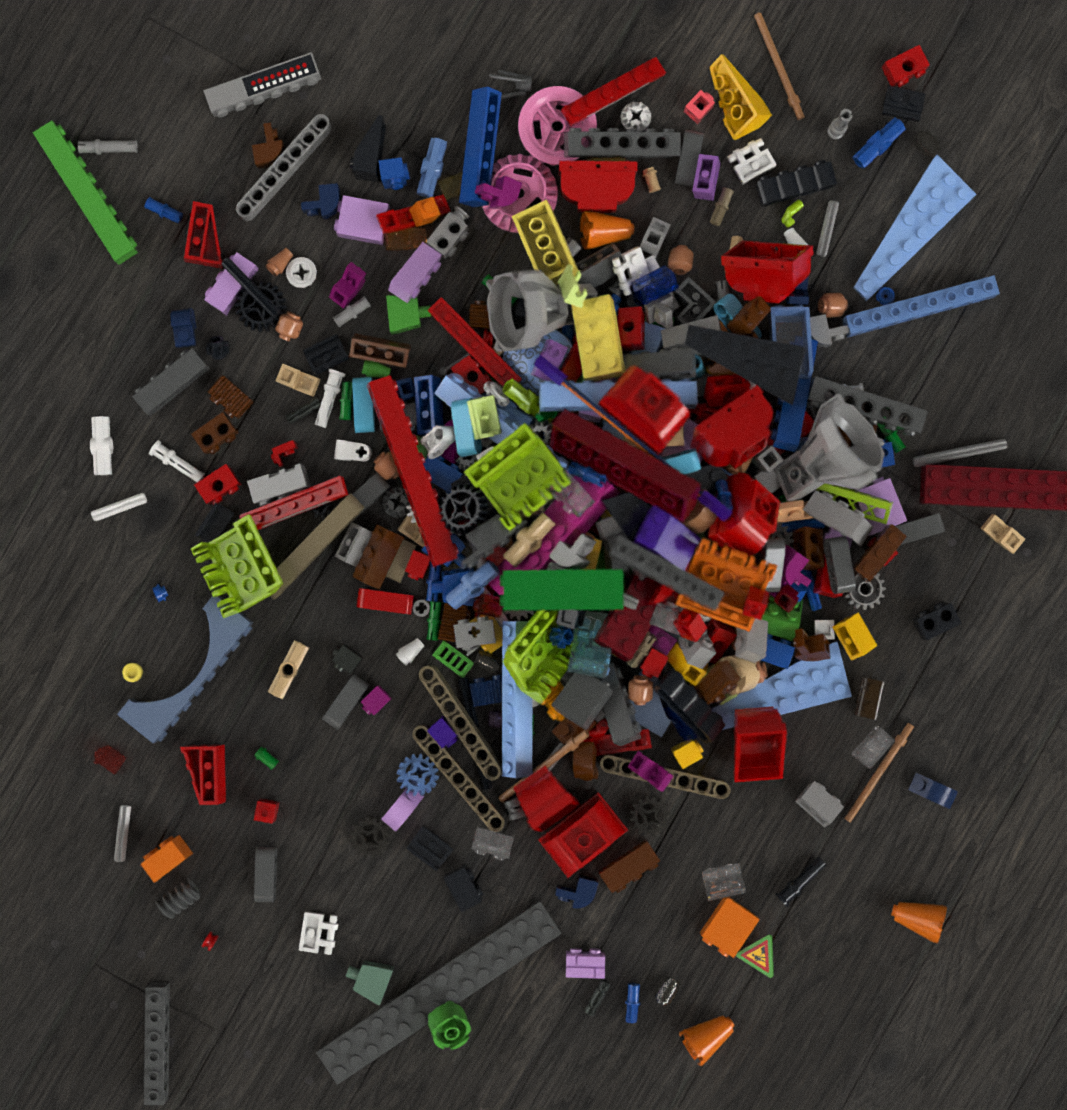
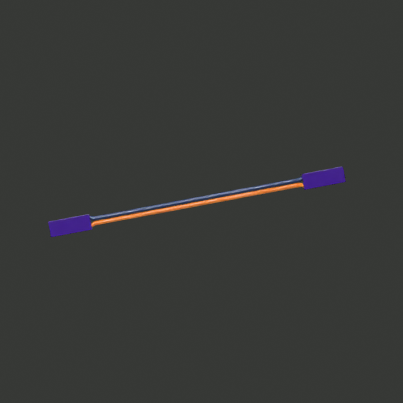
M541 354L537 357L533 365L557 385L565 386L646 454L659 459L662 463L673 468L567 381V376ZM699 489V498L697 500L725 521L732 511L706 490L703 492Z

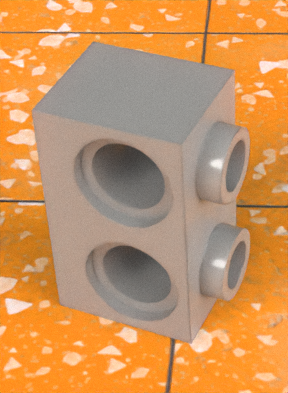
M449 212L426 243L442 254V258L451 257L457 250L455 246L459 241L463 242L468 236V225ZM454 225L460 227L458 233H451L449 230ZM442 240L448 242V246L444 249L438 247V243Z

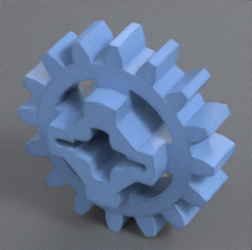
M412 754L410 759L406 757L404 763H400L399 767L401 769H398L396 774L401 776L398 777L397 782H402L401 789L407 788L406 794L412 791L413 796H416L418 792L423 796L425 791L430 793L431 787L434 788L436 786L434 781L439 779V776L435 775L438 769H433L434 763L428 762L429 757L422 759L423 756L420 754L416 758ZM411 766L410 771L406 773V768ZM430 777L429 782L425 785V779Z

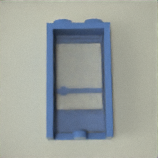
M776 305L770 307L771 311L768 313L770 340L805 347L799 379H810L813 373L809 307H803L802 305L793 307Z

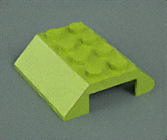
M526 423L464 471L473 485L480 487L502 516L500 521L509 531L517 526L516 523L520 524L522 522L519 514L521 509L529 517L532 514L531 510L535 512L547 502L546 498L548 500L553 498L549 490L550 486L553 485V488L560 492L563 490L561 485L566 488L572 483L567 472L544 441Z
M249 514L233 523V529L209 543L201 542L191 548L193 556L197 557L195 559L197 563L210 559L213 562L200 569L201 573L205 574L203 577L210 591H213L211 593L212 596L219 597L226 593L229 598L217 603L218 608L223 607L220 609L223 618L245 611L276 593L283 585V581Z
M538 610L507 647L503 659V664L520 690L538 703H543L547 695L551 693V688L546 684L555 687L558 684L557 682L568 671V668L572 666L571 661L566 657L576 660L584 650V646L579 639H573L571 645H566L565 648H557V646L552 645L549 634L552 627L557 628L556 617L559 610Z

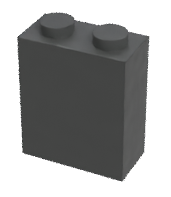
M578 667L552 703V707L555 711L587 731L613 692L610 689L611 685L604 679L599 681L590 670H582Z

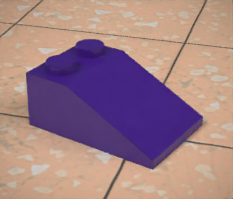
M653 506L648 511L632 543L685 571L701 538L672 515Z

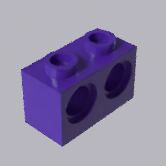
M444 715L427 730L441 748L444 746L449 748L458 739L456 732Z

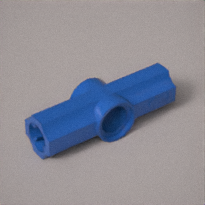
M896 117L893 118L881 131L878 130L866 142L867 144L852 157L858 167L862 169L867 167L877 156L882 155L892 145V142L906 130L901 120Z

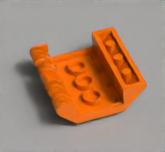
M702 538L687 572L723 591L724 595L715 611H710L681 594L678 595L676 605L750 632L755 618L742 615L744 600L750 586L765 590L769 581H772L777 565L769 562L766 566L765 560H762L757 565L754 563V556L750 555L747 559L748 554L735 549H731L728 552L729 547L724 546L722 551L716 550V542L709 545L710 540Z

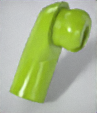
M796 200L787 207L782 217V224H785L787 228L795 223L792 216L803 208L802 201Z

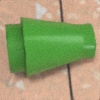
M365 360L362 374H365L366 377L383 378L389 376L391 368L379 362Z

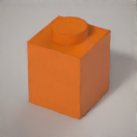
M434 197L417 201L409 210L416 227L433 223L440 215Z

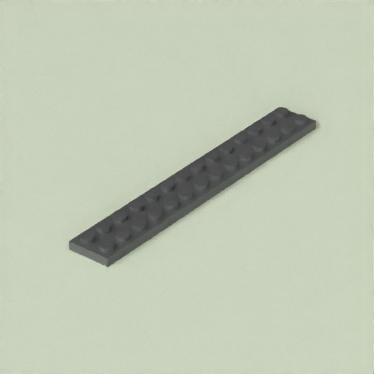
M538 901L317 1050L316 1054L338 1085L427 1025L428 1015L435 1008L445 1004L447 1001H453L455 1004L460 1003L562 934L542 902Z

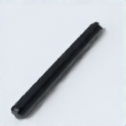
M460 678L458 683L464 708L480 730L476 710L473 707L469 678ZM470 733L471 741L475 743L477 738L474 734ZM483 749L479 750V757L486 759L485 751ZM477 765L482 789H491V780L484 776Z

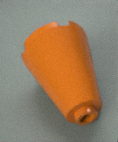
M584 211L585 213L581 215L580 232H583L584 238H581L584 249H593L627 240L634 234V224L629 219L593 211Z
M898 902V905L894 904L891 916H894V921L938 944L947 907L937 904Z
M722 1015L679 1032V1036H684L685 1039L682 1041L694 1060L699 1059L698 1065L702 1066L734 1032V1023L729 1017Z

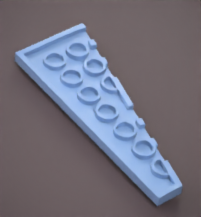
M938 155L932 159L854 285L853 289L865 301L877 292L977 195Z
M838 642L829 644L831 659L813 662L799 660L789 666L788 669H783L766 678L763 683L757 684L750 691L740 693L725 704H719L711 708L714 713H718L723 718L726 726L722 730L734 727L735 709L774 707L782 715L852 697Z

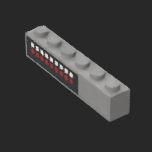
M310 52L203 91L213 116L224 117L229 114L228 112L244 110L246 106L251 104H261L267 98H278L284 92H295L301 86L314 85L322 78L314 56Z

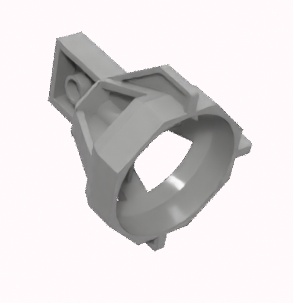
M541 270L508 272L497 275L494 279H489L486 282V286L490 290L487 298L490 332L496 339L494 346L496 351H515L535 347L540 343L541 337L558 328H562L564 325L575 324L571 304L564 302L560 287L556 286ZM591 283L579 284L581 294L584 289L587 290L585 300L597 297L598 292ZM512 297L523 298L526 306V326L516 330L512 319Z
M836 394L820 406L806 443L802 445L800 450L776 466L774 470L787 501H798L824 483L859 490L877 478L876 473L881 470L885 454L882 449L885 443L883 439L877 437L873 426L853 405L845 403L842 395ZM836 425L848 435L854 446L848 448Z

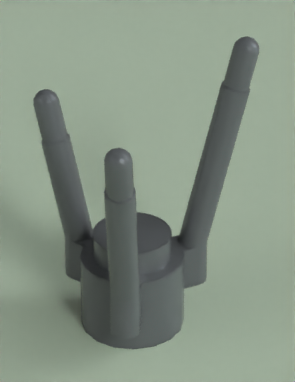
M498 70V73L507 76L489 75L490 78L516 82V89H519V91L502 94L501 99L519 95L526 96V92H531L532 76Z

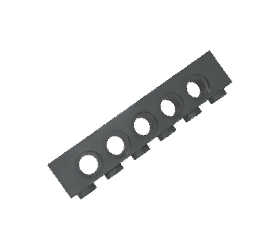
M570 128V131L564 133V157L676 158L681 156L680 132H674V129H663V132H656V129H644V132H637V129L632 128L626 129V132H619L617 128L607 129V132H600L599 128H590L588 132H581V128ZM582 138L588 140L589 145L587 148L582 146ZM601 138L606 139V141H607V147H606V148H604V147L601 146V144H600V139H601ZM620 138H623L625 140V148H622L619 145ZM638 138L644 141L643 148L638 146ZM657 138L662 140V148L656 145Z
M816 376L812 379L807 402H810V405L820 408L827 401L824 393L828 391L833 396L840 394L843 398H850L852 405L871 425L879 423L885 425V429L891 431L899 429L903 431L904 435L911 437L922 432L927 410ZM863 403L869 404V413L862 410ZM881 409H886L889 412L888 418L881 416ZM900 414L907 417L906 424H902L899 421Z
M621 536L617 537L608 554L710 611L716 610L724 595L723 591Z
M150 982L145 987L144 1105H164L169 1096L170 982Z

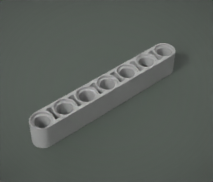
M324 114L316 115L238 202L236 211L244 221H251L257 216L329 135L332 127L327 116ZM320 122L327 123L325 128H317ZM313 136L314 140L311 143H306V137ZM295 150L301 151L299 157L292 156ZM283 164L289 165L286 171H280V167ZM269 179H276L274 185H267ZM257 193H263V197L260 200H255L254 197ZM250 207L251 209L248 214H242L243 208Z

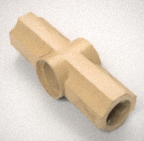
M542 512L529 527L519 531L516 536L517 541L503 555L504 558L514 567H517L529 553H533L540 548L543 537L552 529L555 523Z
M294 640L283 663L279 666V671L268 690L269 693L278 698H284L310 647ZM287 664L293 667L291 675L286 674L284 671V667Z

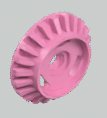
M553 86L536 92L526 101L520 112L518 130L524 148L533 158L538 159L541 163H547L552 166L559 165V161H577L580 158L564 157V150L561 149V146L564 145V133L570 131V128H581V132H588L590 128H597L596 115L593 114L571 127L562 112L556 109V106H566L583 97L582 94L571 88ZM535 121H540L542 139L535 138L533 125ZM554 122H561L563 128L561 131H554L552 124ZM586 138L581 139L582 146L587 148L589 145Z
M517 154L513 156L508 155L503 159L500 158L493 164L491 186L495 187L498 178L508 176L522 182L521 189L524 191V196L517 198L511 205L492 209L489 208L491 203L489 201V205L482 206L484 213L494 225L502 230L518 233L512 216L526 210L537 197L541 202L547 200L554 212L558 196L556 180L550 169L532 156ZM514 169L530 171L533 173L532 177L514 174Z

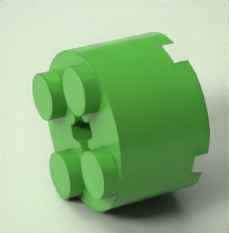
M447 1001L445 1004L438 1006L428 1015V1026L434 1043L439 1048L450 1047V1049H456L464 1045L469 1039L468 1035L471 1032V1027L466 1013L461 1006L453 1001Z

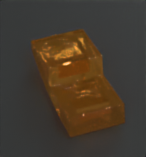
M407 228L406 230L385 233L386 251L417 249L422 242L427 244L426 228Z

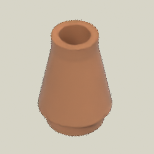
M284 248L280 253L267 261L266 268L274 276L282 274L293 254L287 248Z

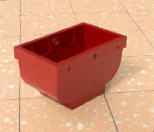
M559 161L561 194L566 201L577 205V212L615 213L617 205L625 203L634 190L637 162Z
M742 240L721 256V264L725 267L728 284L734 290L743 293L744 300L751 301L761 296L765 302L780 303L809 276L813 245Z
M630 366L598 403L600 407L657 455L661 453L690 418V412L679 401L681 399L652 373L647 374L637 366Z
M758 385L754 386L695 427L690 448L696 449L697 453L708 464L715 467H724L731 464L736 469L766 448L771 434L768 428L772 420L773 411L768 401L764 398Z
M737 473L731 476L726 474L728 477L726 479L728 488L732 494V513L725 521L717 516L714 523L710 526L708 537L713 542H716L721 549L727 546L729 547L728 552L731 549H735L748 554V558L763 548L769 534L776 532L780 501L758 480H753L747 473Z
M774 707L735 709L734 782L783 779L787 729L786 724L782 722L778 709H774Z
M543 766L513 788L529 819L527 822L533 830L541 833L581 806L577 798L567 791L546 766Z
M597 792L542 835L538 841L567 878H569L626 833L628 828L601 794Z

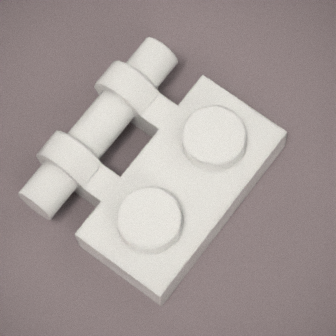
M761 138L756 141H750L747 146L742 149L738 148L731 155L727 156L730 163L735 160L739 162L733 169L742 185L777 166L768 148L762 152L760 151L759 147L764 145ZM750 152L754 154L753 157L745 160L744 156Z
M637 246L621 254L623 262H620L619 257L612 259L614 266L612 269L614 274H617L619 279L618 285L620 290H623L624 296L631 294V285L634 290H639L653 282L641 247ZM625 269L627 270V273L629 275V278L627 279L624 273Z
M305 911L299 951L318 953L319 946H324V954L331 955L336 942L334 936L335 930L338 929V916L330 915L329 922H325L324 913ZM322 929H328L326 939H321Z

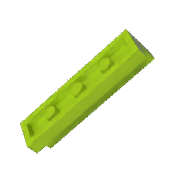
M824 483L815 489L818 492L820 490L829 492L833 496L832 500L836 501L835 498L838 496L847 498L850 503L848 505H851L853 508L850 509L852 511L856 509L854 503H865L868 510L862 512L865 514L864 518L887 524L893 501ZM876 507L885 509L884 519L876 517L872 509Z

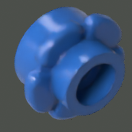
M882 287L878 290L876 299L881 305L884 306L894 302L895 295L893 289Z
M157 584L156 587L152 588L157 601H166L165 597L168 596L164 585L160 587Z

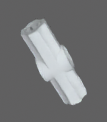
M91 417L92 438L90 439V450L93 455L94 475H111L113 440L110 437L109 417Z

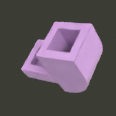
M406 788L381 820L394 831H397L424 798L419 792L416 796H413L412 791L406 794Z

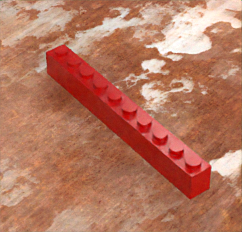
M391 375L368 382L367 389L432 566L436 567L458 558L457 554H459L456 544L451 541V529L447 530L445 522H441L444 516L439 513L443 509L439 508L437 491L435 488L432 489L430 484L432 481L430 472L426 471L423 465L425 463L422 452L418 451L416 446L418 445L416 435L411 432V420L409 416H405L403 410L405 409L404 401L398 397L396 380H392Z

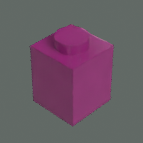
M377 685L361 701L363 704L362 709L369 715L371 713L376 715L392 697L380 685Z

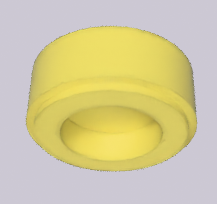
M129 663L123 668L122 675L126 681L136 682L141 679L143 669L137 663Z

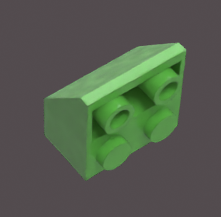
M769 595L767 607L762 617V620L768 621L767 634L793 641L795 630L800 626L803 599L796 603L791 612L787 613L774 602L775 598Z

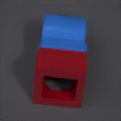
M794 582L792 585L788 584L780 589L774 602L789 613L793 610L796 603L802 600L808 587L802 583L800 585Z

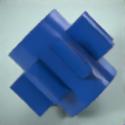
M557 624V628L552 627L549 634L552 645L557 646V648H565L566 645H571L573 640L571 628Z

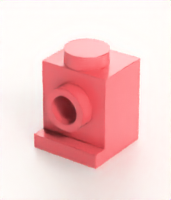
M700 90L685 106L684 113L698 124L713 108L715 104L713 97L708 92L704 93ZM697 105H702L703 109L700 110Z

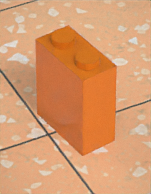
M725 894L700 931L703 937L702 941L709 946L713 944L719 948L718 952L725 957L730 955L734 958L760 919L757 915Z

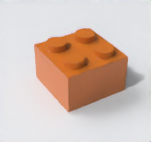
M180 835L175 838L173 836L167 838L159 845L161 849L156 847L143 857L145 861L140 865L154 883L193 854Z

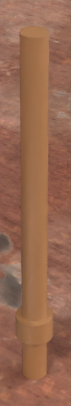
M761 12L754 15L787 93L789 106L793 108L797 120H801L805 117L800 107L801 101L798 95H795Z
M907 723L901 734L896 736L894 739L895 743L844 819L850 823L852 822L901 746L904 747L906 744V739L914 728L913 725Z
M584 730L575 738L571 737L566 741V745L533 769L532 774L543 766L549 768L569 751H574L578 748L579 744L590 736L588 731ZM523 777L498 797L499 800L503 803L516 793L513 788L528 777Z

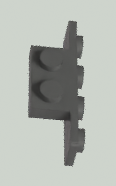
M497 514L466 535L467 540L476 552L464 559L460 567L462 569L466 567L472 568L478 563V559L483 556L487 558L494 552L493 549L508 544L510 538L517 536L519 531L527 526L528 522L523 520L514 529L509 531L500 521V515Z

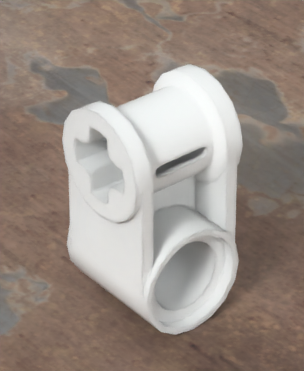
M435 426L420 440V443L428 451L429 459L442 455L456 440L454 427Z
M336 440L334 459L364 462L372 457V449L366 444ZM364 448L367 454H364L362 457L358 452Z

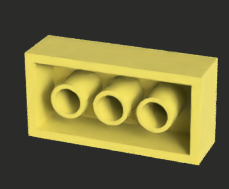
M547 200L512 216L534 270H541L555 285H558V280L567 264L573 266L572 272L576 276L578 267L553 209Z
M608 294L586 299L583 301L582 308L571 305L584 379L596 382L622 376L625 373V365L612 297Z

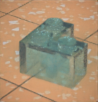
M576 628L574 630L567 672L606 679L611 649L592 645L594 630Z

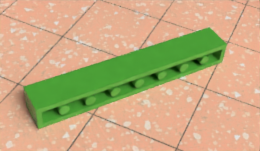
M50 121L34 131V136L114 261L120 265L138 253L135 248L138 246L132 236L128 237L125 231L128 229L122 220L118 221L115 217L117 212L114 207L106 203L105 199L107 196L101 188L98 189L94 184L97 181L91 172L87 173L84 167L87 165L82 157L76 156L74 151L77 149L71 140L67 141L64 137L66 132L63 127Z

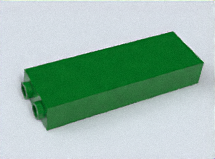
M623 569L503 570V575H500V586L503 587V594L500 595V606H504V610L624 609Z

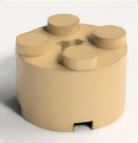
M735 655L723 657L718 661L728 660L741 678L736 683L738 686L733 691L727 692V694H740L750 691L757 686L760 678V672L756 668L757 663L741 659Z

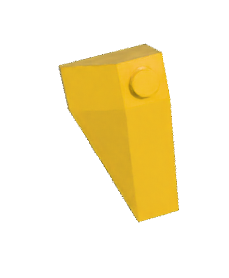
M721 54L709 68L714 87L718 90L721 100L719 101V106L723 108L725 118H723L724 124L733 140H737L760 128L772 114L762 98L724 54Z

